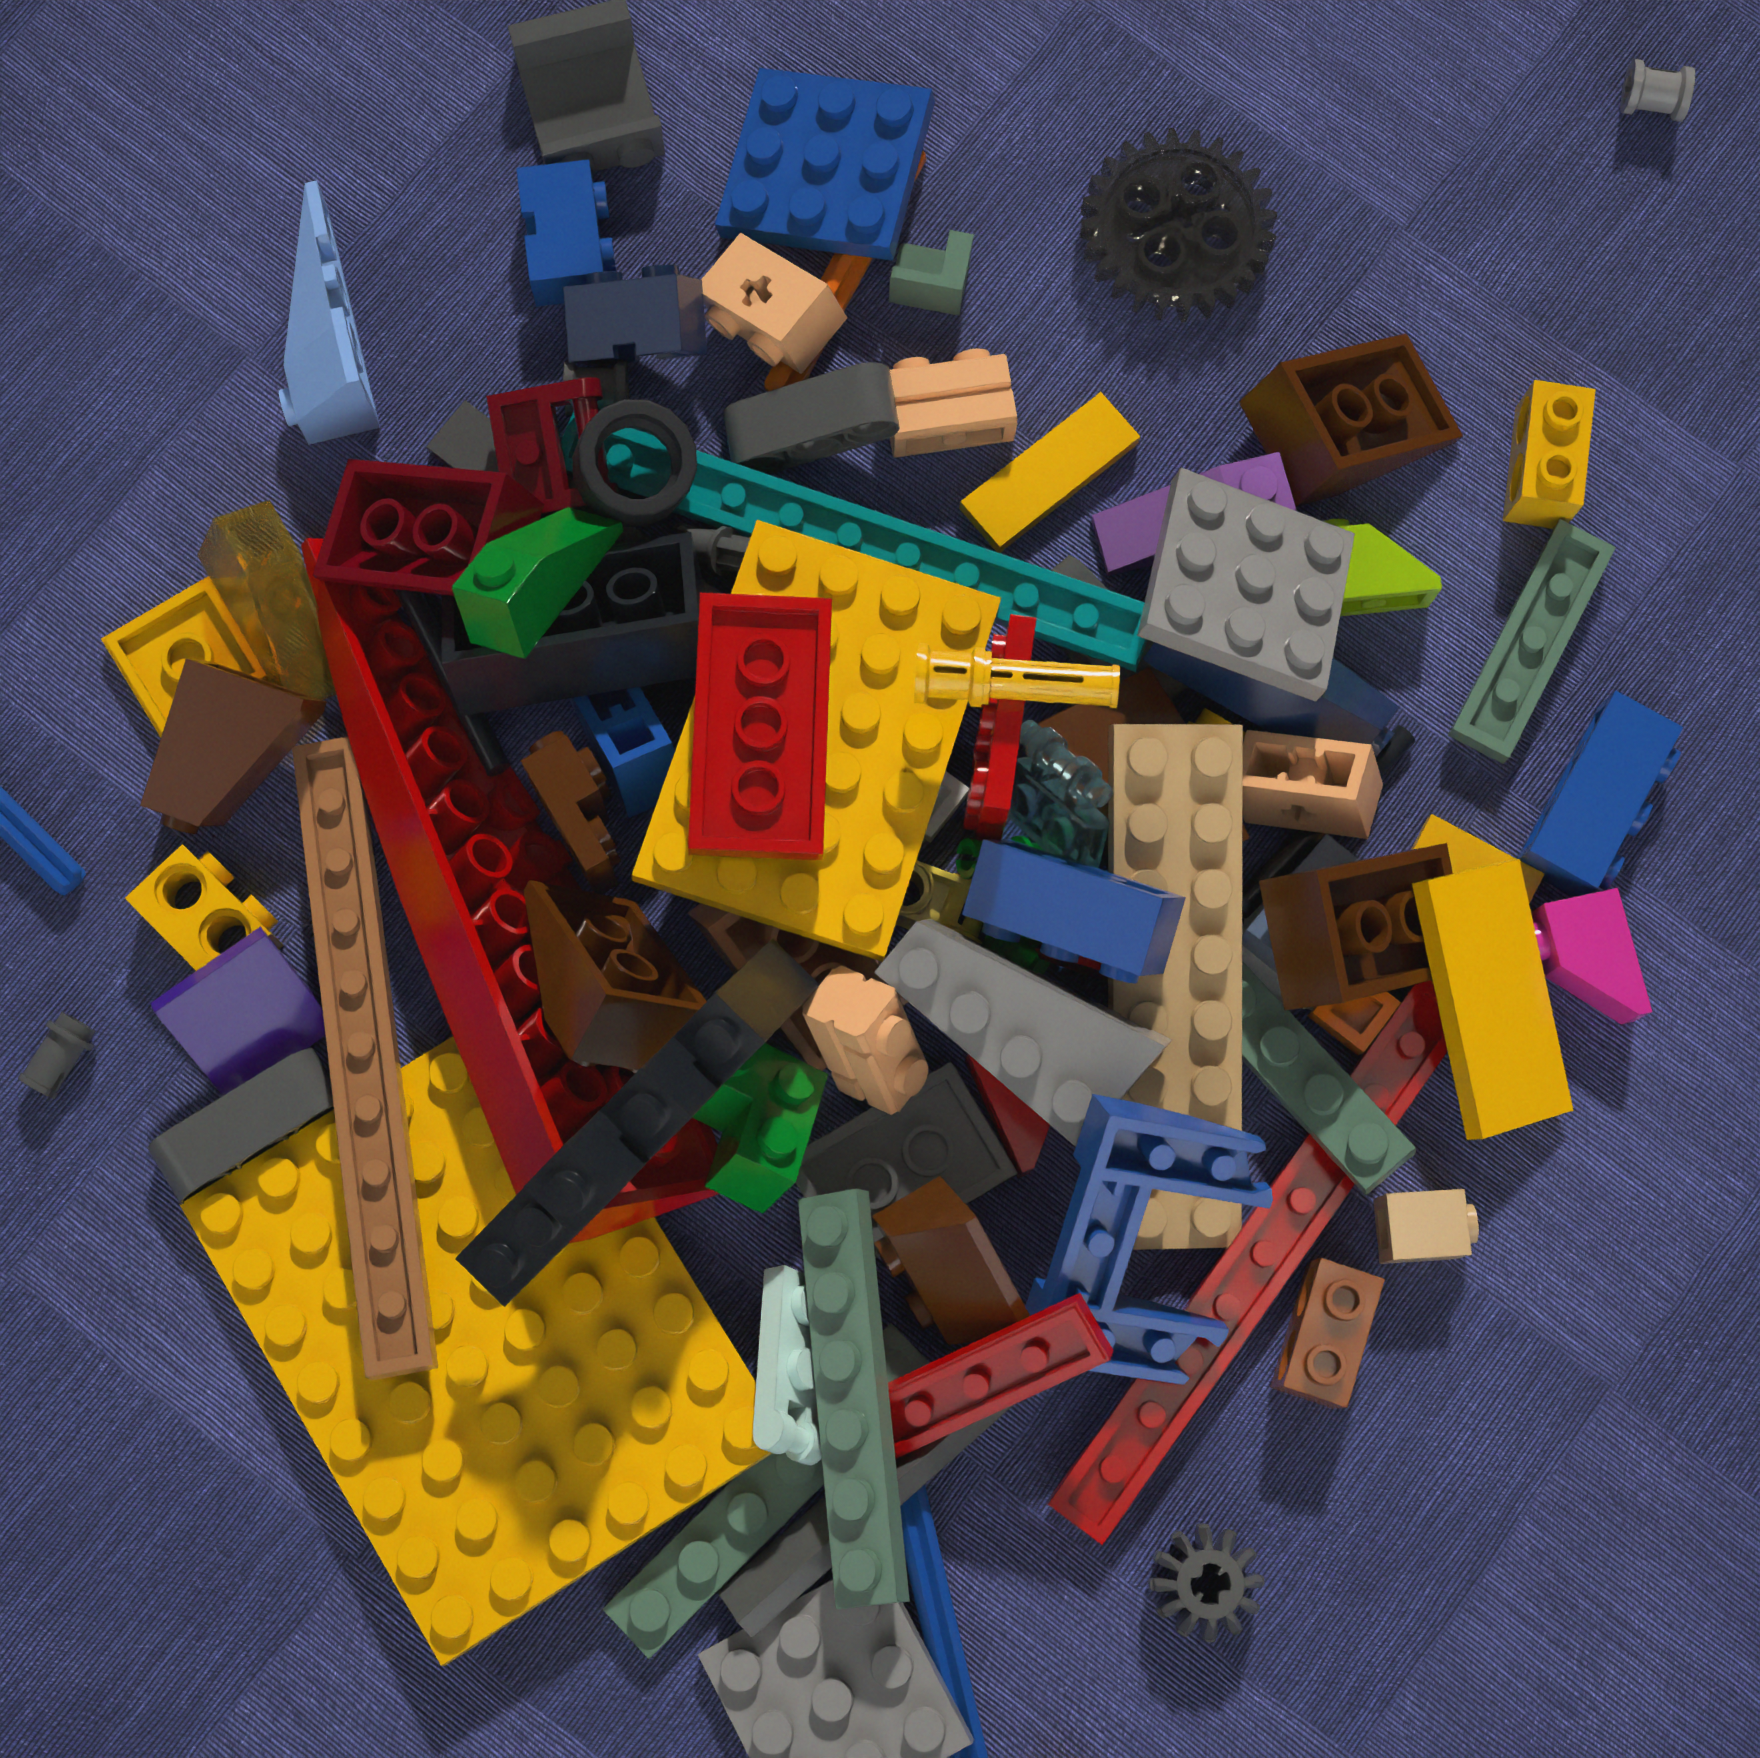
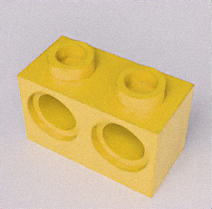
M1540 380L1532 382L1515 407L1503 521L1553 529L1560 519L1569 523L1583 507L1596 389Z
M182 844L125 897L144 919L196 971L220 955L218 948L219 938L226 929L232 926H244L246 936L261 926L278 949L284 946L270 931L278 923V920L252 894L242 903L226 887L235 877L208 850L198 859ZM189 882H200L201 895L199 900L189 908L176 909L175 896L178 890Z

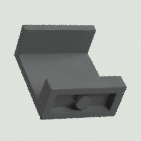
M611 0L508 25L516 64L544 164L589 159L593 175L596 171L620 165L627 168L639 167L647 164L654 157L665 155L662 125L659 115L655 116L634 44L631 17L626 0Z

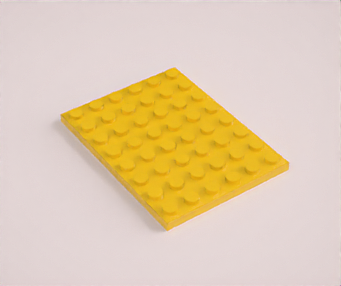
M453 1036L401 1068L438 1361L437 1369L372 1381L365 1377L334 1109L299 1130L298 1134H293L288 1140L281 1141L242 1165L241 1169L234 1170L230 1176H224L180 1205L441 1666H445L772 1454L760 1449L753 1440L756 1381L655 1217L590 1240L567 1244L505 1307L455 1259L516 1194Z

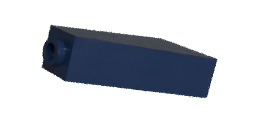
M1155 642L1143 658L1144 661L1157 670L1270 733L1371 744L1375 758L1395 734L1385 725L1399 706L1334 657L1332 659L1327 690L1316 702Z

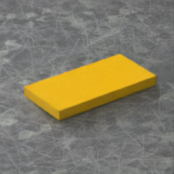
M1520 859L1503 861L1412 883L1466 1139H1485L1573 1111Z

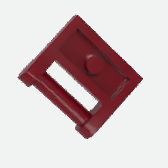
M579 378L486 396L499 472L510 475L544 503L541 517L549 516L567 507L577 510L591 509L583 502L577 488L569 489L556 407L573 405L579 440L586 424L599 412L597 401L603 399L600 378ZM603 442L598 453V470L604 482L615 493L619 494L617 483H611Z

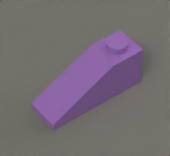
M1279 452L1220 465L1199 473L1205 477L1296 511ZM1170 485L1092 515L1091 521L1107 576L1153 565Z

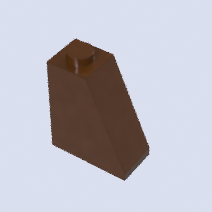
M186 658L140 806L162 813L160 824L185 833L197 834L200 826H224L322 716L327 702L215 662Z

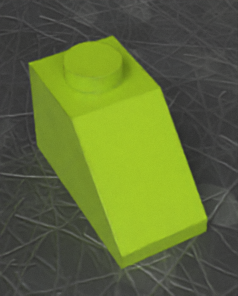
M1329 519L1324 521L1355 533L1340 617L1428 608L1441 591V577L1371 524L1350 525L1346 519Z

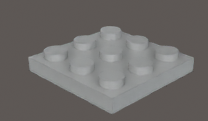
M1181 467L1171 481L1137 636L1316 702L1324 694L1328 686L1355 533Z
M833 1579L793 1601L752 1638L742 1629L697 1654L749 1758H947L971 1745L974 1741L903 1602L836 1609Z

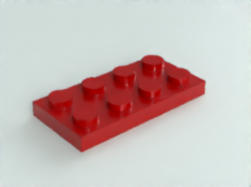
M700 592L688 855L823 860L832 598Z

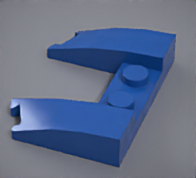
M1092 1094L1073 1154L1080 1164L1081 1170L1046 1279L1034 1278L1025 1306L1030 1316L1081 1293L1114 1350L1110 1361L1088 1371L1184 1385L1190 1378L1175 1361L1197 1337L1206 1338L1219 1347L1227 1338L1229 1328L1221 1320L1156 1302L1118 1294L1152 1189L1270 1209L1273 1201L1272 1189L1266 1182L1251 1183L1247 1152L1259 1153L1266 1151L1265 1142L1257 1135L1193 1116L1141 1103Z

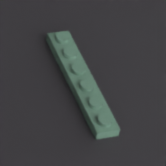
M856 1188L798 1199L836 1609H850L910 1602L869 1191Z
M892 1323L883 1330L888 1382L929 1364L928 1360ZM772 1453L735 1477L603 1608V1611L642 1653L650 1659L824 1484L822 1459L816 1464L804 1465L787 1457L786 1453Z

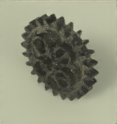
M1169 128L1165 144L1159 145L1150 132L1144 133L1141 151H1138L1133 145L1125 141L1121 146L1120 161L1106 156L1101 169L1103 176H1091L1087 191L1091 196L1083 198L1080 212L1087 219L1081 221L1079 238L1091 240L1086 244L1083 257L1085 261L1101 260L1094 277L1096 282L1105 281L1112 277L1115 279L1111 298L1114 300L1118 299L1128 291L1135 295L1132 303L1133 312L1137 313L1148 301L1155 304L1154 313L1156 320L1161 321L1169 306L1176 307L1180 321L1186 322L1190 308L1194 305L1198 306L1205 318H1210L1215 307V298L1230 309L1234 306L1238 295L1236 288L1249 294L1256 280L1254 274L1263 275L1269 261V257L1265 253H1271L1276 240V235L1269 230H1272L1274 227L1277 212L1264 209L1269 204L1272 190L1270 188L1254 189L1261 170L1259 167L1244 172L1239 169L1244 156L1242 150L1233 153L1228 158L1221 155L1223 138L1218 137L1209 148L1201 146L1199 130L1193 131L1188 143H1180L1175 129ZM1187 184L1200 185L1207 190L1208 194L1194 195L1185 190L1184 186ZM1130 201H1141L1149 205L1152 210L1144 213L1136 212L1129 208L1127 203ZM1225 208L1228 212L1216 209ZM1206 237L1221 238L1229 247L1226 249H1215L1207 245L1204 239ZM1128 238L1140 239V240L1135 241V242H1131V241L1128 240ZM1150 254L1164 255L1171 260L1172 265L1165 267L1156 266L1149 262L1146 256Z

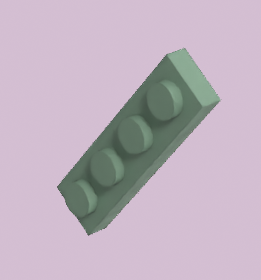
M1562 519L1557 522L1468 693L1448 736L1502 764L1510 758L1616 548L1615 546Z
M1242 961V1061L1366 1196L1414 1156L1416 1147L1291 1012L1284 1010V1006L1278 998Z

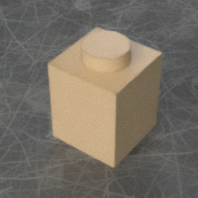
M1465 1189L1386 1193L1373 1199L1380 1264L1452 1260L1472 1255L1471 1243H1477L1479 1224L1475 1206L1473 1204H1466Z

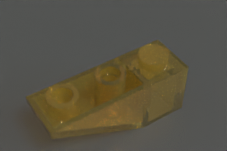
M267 500L213 518L197 556L269 681L321 700L336 695L319 628L318 605L301 553L271 501Z

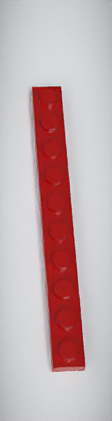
M1431 980L1411 985L1401 999L1400 1006L1348 1074L1395 1126L1448 1052L1434 985ZM1309 1133L1305 1135L1270 1185L1273 1196L1270 1209L1255 1206L1243 1223L1242 1229L1229 1247L1221 1254L1183 1308V1310L1223 1321L1229 1328L1227 1338L1219 1347L1206 1338L1197 1337L1175 1361L1190 1378L1184 1385L1134 1378L1046 1502L1048 1506L1099 1544L1103 1545L1355 1185Z

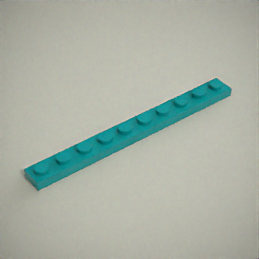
M574 411L561 440L567 476L573 478L572 457L579 441ZM624 428L612 433L604 441L611 483H617L620 495L632 499H646L658 494L667 485L671 474V458L666 447L655 436L633 428ZM696 450L697 472L692 486L686 497L672 513L716 528L722 526L732 527L739 532L740 536L751 538L757 520L1000 597L1001 602L994 621L995 624L1007 628L1010 614L1035 617V638L1114 665H1120L1122 668L1136 672L1148 641L1137 636L1145 602Z

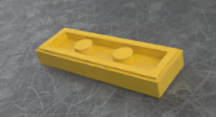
M1100 392L961 500L959 509L995 551L1001 553L1137 446L1141 436L1104 394Z

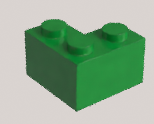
M764 1043L692 1117L722 1132L705 1187L762 1214L771 1207L796 1182L829 1074Z

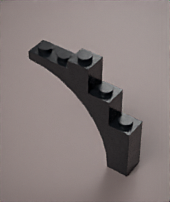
M772 938L558 1150L455 1259L505 1307L627 1185L645 1164L773 1035L820 984Z

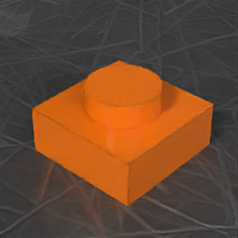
M1383 992L1345 1003L1315 1006L1307 1016L1358 1056L1368 1048L1400 1006L1401 1002L1390 993Z

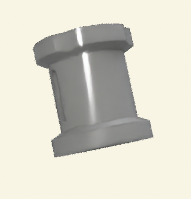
M1632 59L1622 87L1621 113L1632 115L1636 109L1670 114L1672 121L1682 122L1688 113L1693 96L1695 68L1683 66L1680 71L1645 67L1643 60Z

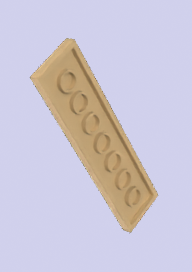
M1108 725V872L1186 897L1164 974L1139 976L1138 983L1136 984L1108 977V1008L1149 1030L1152 1029L1172 1039L1169 1045L1121 1100L1193 1116L1242 1131L1243 725ZM1152 1189L1133 1250L1228 1248L1242 1229V1204Z

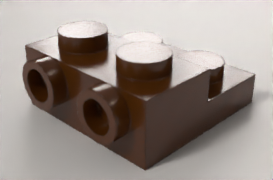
M563 731L552 732L536 741L529 749L531 755L520 761L537 797L594 893L603 894L619 885L612 866L621 862V859L615 850V843L603 822L609 820L603 800L612 795L605 783L606 777L590 749L585 747L576 752L568 736Z

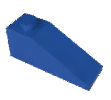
M634 687L569 698L605 776L628 817L630 818L655 807L675 750L672 741L641 688Z

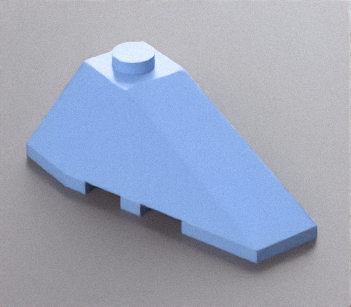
M317 180L305 183L283 364L289 388L279 390V398L288 426L298 424L308 445L380 428L329 210Z

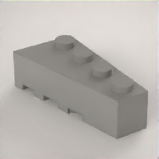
M932 919L916 921L874 972L889 986L894 987L897 993L1075 1147L1092 1094L1122 1099L1172 1041V1039L1152 1029L1149 1030L1121 1016L1120 1013L1098 1002L1095 1003L1061 986L1060 983L1039 972L1035 973L1007 959L1006 956Z

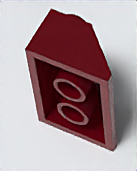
M348 459L313 576L320 581L454 596L452 585L486 543L540 520L544 503L504 472Z

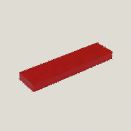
M1081 1293L1073 1295L888 1382L895 1459L1110 1361L1114 1350Z

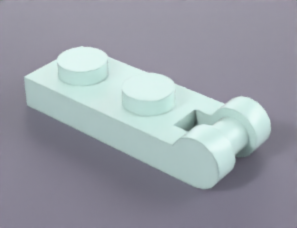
M786 1265L764 1269L753 1440L756 1446L762 1450L773 1454L786 1453L787 1457L793 1461L804 1465H813L822 1459L805 1274Z

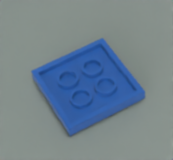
M759 68L715 222L719 236L721 238L735 239L742 233L758 243L893 261L935 105L932 88Z

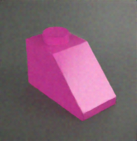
M1618 888L1544 903L1531 913L1545 978L1619 1024L1631 1023L1652 1013Z

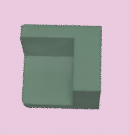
M950 230L946 251L907 243L901 244L896 265L892 267L889 303L960 316L971 261L974 234Z

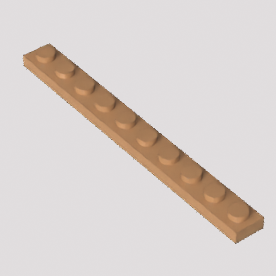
M347 736L294 746L292 752L365 1377L372 1381L437 1369L438 1361L368 802Z

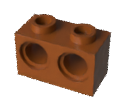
M1324 1258L1307 1262L1270 1388L1332 1409L1348 1408L1385 1279Z

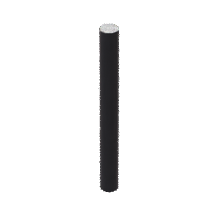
M394 589L487 776L493 777L505 772L510 767V763L485 713L461 716L442 666V628L424 593Z
M1397 725L1392 730L1395 734L1376 757L1381 778L1416 742L1414 736L1400 725ZM1296 830L1242 887L1243 918L1247 919L1263 903L1259 881L1289 875L1317 846L1326 833Z

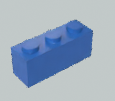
M1615 690L1597 707L1516 859H1520V861L1545 873L1542 880L1572 897L1591 894L1598 887L1607 890L1624 863L1625 858L1617 854L1625 836L1627 834L1632 837L1636 836L1652 810L1653 804L1645 800L1655 781L1660 784L1664 783L1681 755V751L1673 746L1683 727Z
M983 839L962 915L984 922L982 932L991 937L1018 943L1022 935L1042 942L1040 952L1046 956L1072 963H1078L1079 957L1083 956L1100 962L1099 973L1115 980L1136 984L1138 983L1139 976L1164 974L1186 897L1010 839Z

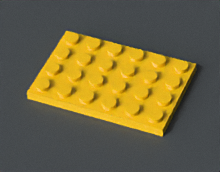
M757 520L731 594L832 598L823 860L688 855L695 710L694 696L634 866L632 881L883 962L968 704V700L928 697L924 704L914 703L918 643L928 644L931 651L972 653L975 647L986 648L1001 598Z

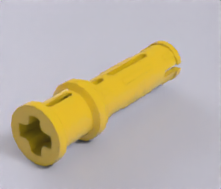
M918 643L914 703L924 704L928 697L968 700L971 707L981 708L982 704L988 705L989 698L1045 703L1098 705L1116 708L1119 695L1120 665L1101 666L1053 661L992 658V651H985L984 647H975L972 653L931 651L928 644Z

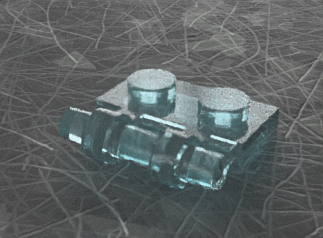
M1027 720L1022 723L1019 741L1026 747L1025 753L1027 757L1017 759L1008 818L1044 851L1099 869L1110 820L1095 807H1102L1108 803L1112 797L1113 789L1102 779L1101 769L1087 757H1076L1068 750L1066 739L1051 727L1042 728L1035 721Z

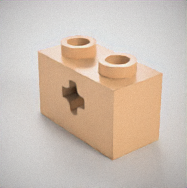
M742 233L735 238L701 279L703 302L708 308L707 313L704 315L707 322L721 335L730 340H733L736 335L746 339L751 350L771 366H776L781 361L802 374L847 319L828 284Z
M1253 730L1246 731L1243 741L1242 810L1245 823L1368 839L1383 787L1371 744Z

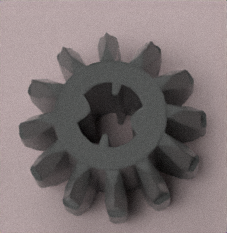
M1199 1523L1196 1525L1194 1532L1195 1547L1191 1545L1187 1536L1181 1531H1175L1171 1533L1170 1538L1179 1553L1176 1559L1168 1553L1159 1550L1154 1553L1153 1560L1158 1565L1169 1568L1170 1571L1168 1577L1155 1576L1149 1578L1148 1588L1157 1592H1171V1595L1162 1600L1155 1610L1160 1617L1166 1618L1182 1609L1175 1628L1178 1634L1187 1637L1193 1631L1199 1619L1202 1639L1206 1642H1215L1218 1635L1217 1619L1220 1618L1224 1627L1231 1634L1237 1635L1242 1631V1626L1233 1611L1239 1607L1253 1615L1258 1613L1260 1605L1252 1599L1243 1597L1244 1588H1260L1264 1586L1265 1582L1264 1576L1260 1574L1242 1573V1569L1251 1564L1257 1557L1253 1548L1246 1547L1240 1549L1230 1556L1236 1543V1532L1224 1529L1213 1546L1210 1526L1205 1523ZM1211 1563L1209 1572L1220 1575L1221 1585L1220 1587L1210 1589L1209 1600L1200 1601L1203 1593L1191 1589V1578L1202 1576L1203 1565Z

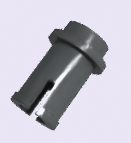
M62 1011L55 1022L52 1020L47 1021L45 1026L50 1031L24 1072H21L18 1076L21 1082L52 1099H56L59 1089L84 1049L92 1051L95 1046L90 1040L96 1031Z

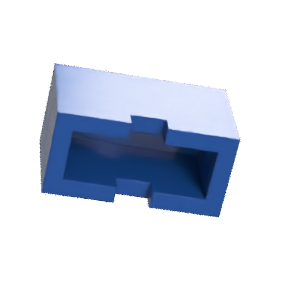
M589 159L516 168L522 217L525 218L527 231L524 239L529 281L536 307L563 304V287L586 284L585 275L588 273L617 272L612 237L601 238L599 220L610 218L605 181L593 182Z

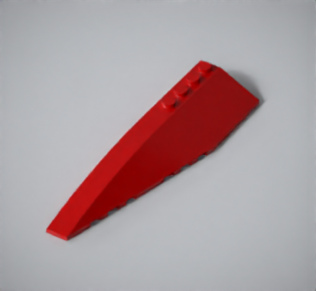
M306 538L301 548L313 603L344 725L366 799L421 956L517 1195L558 1150L635 1074L622 1067L602 1064L587 1067L570 1060L563 1053L560 1042L545 1021L524 888L529 880L582 890L567 868L573 859L560 840L554 841L542 831L535 820L540 814V810L511 766L497 776H487L415 631L405 625L397 613L402 605L393 589L318 580L313 576L324 539ZM691 1118L569 1243L590 1240L720 1194L705 1187L718 1146L711 1127Z

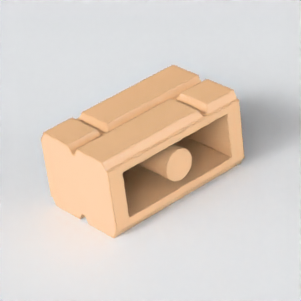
M969 349L958 353L953 358L954 361L930 364L926 358L911 357L895 363L893 369L890 370L900 429L898 433L890 437L893 457L897 458L1014 441L1017 428V412L1013 390L1011 389L1007 356L1005 354L990 356L989 351L986 349Z
M841 965L832 969L802 1006V1014L828 1069L832 1071V1078L840 1092L859 1101L866 1099L870 1106L890 1115L897 1111L900 1112L910 1097L916 1095L924 1086L929 1074V1067L896 989L872 978L866 981L863 974Z

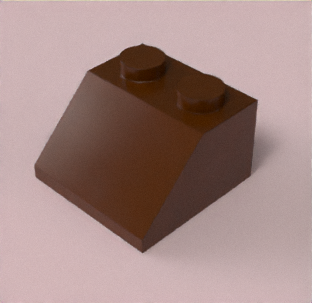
M938 1176L872 1216L883 1235L881 1239L874 1242V1246L893 1278L902 1272L907 1278L913 1291L904 1295L903 1298L923 1331L933 1325L948 1345L978 1341L1030 1316L977 1216L941 1176Z

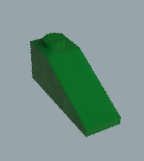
M567 507L486 543L452 585L470 643L525 659L624 531L622 522Z

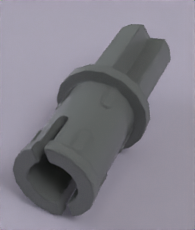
M678 522L672 526L676 533H692L699 565L708 567L717 576L726 577L733 572H739L750 538L740 536L739 532L732 527L722 526L713 530L697 527L685 522Z

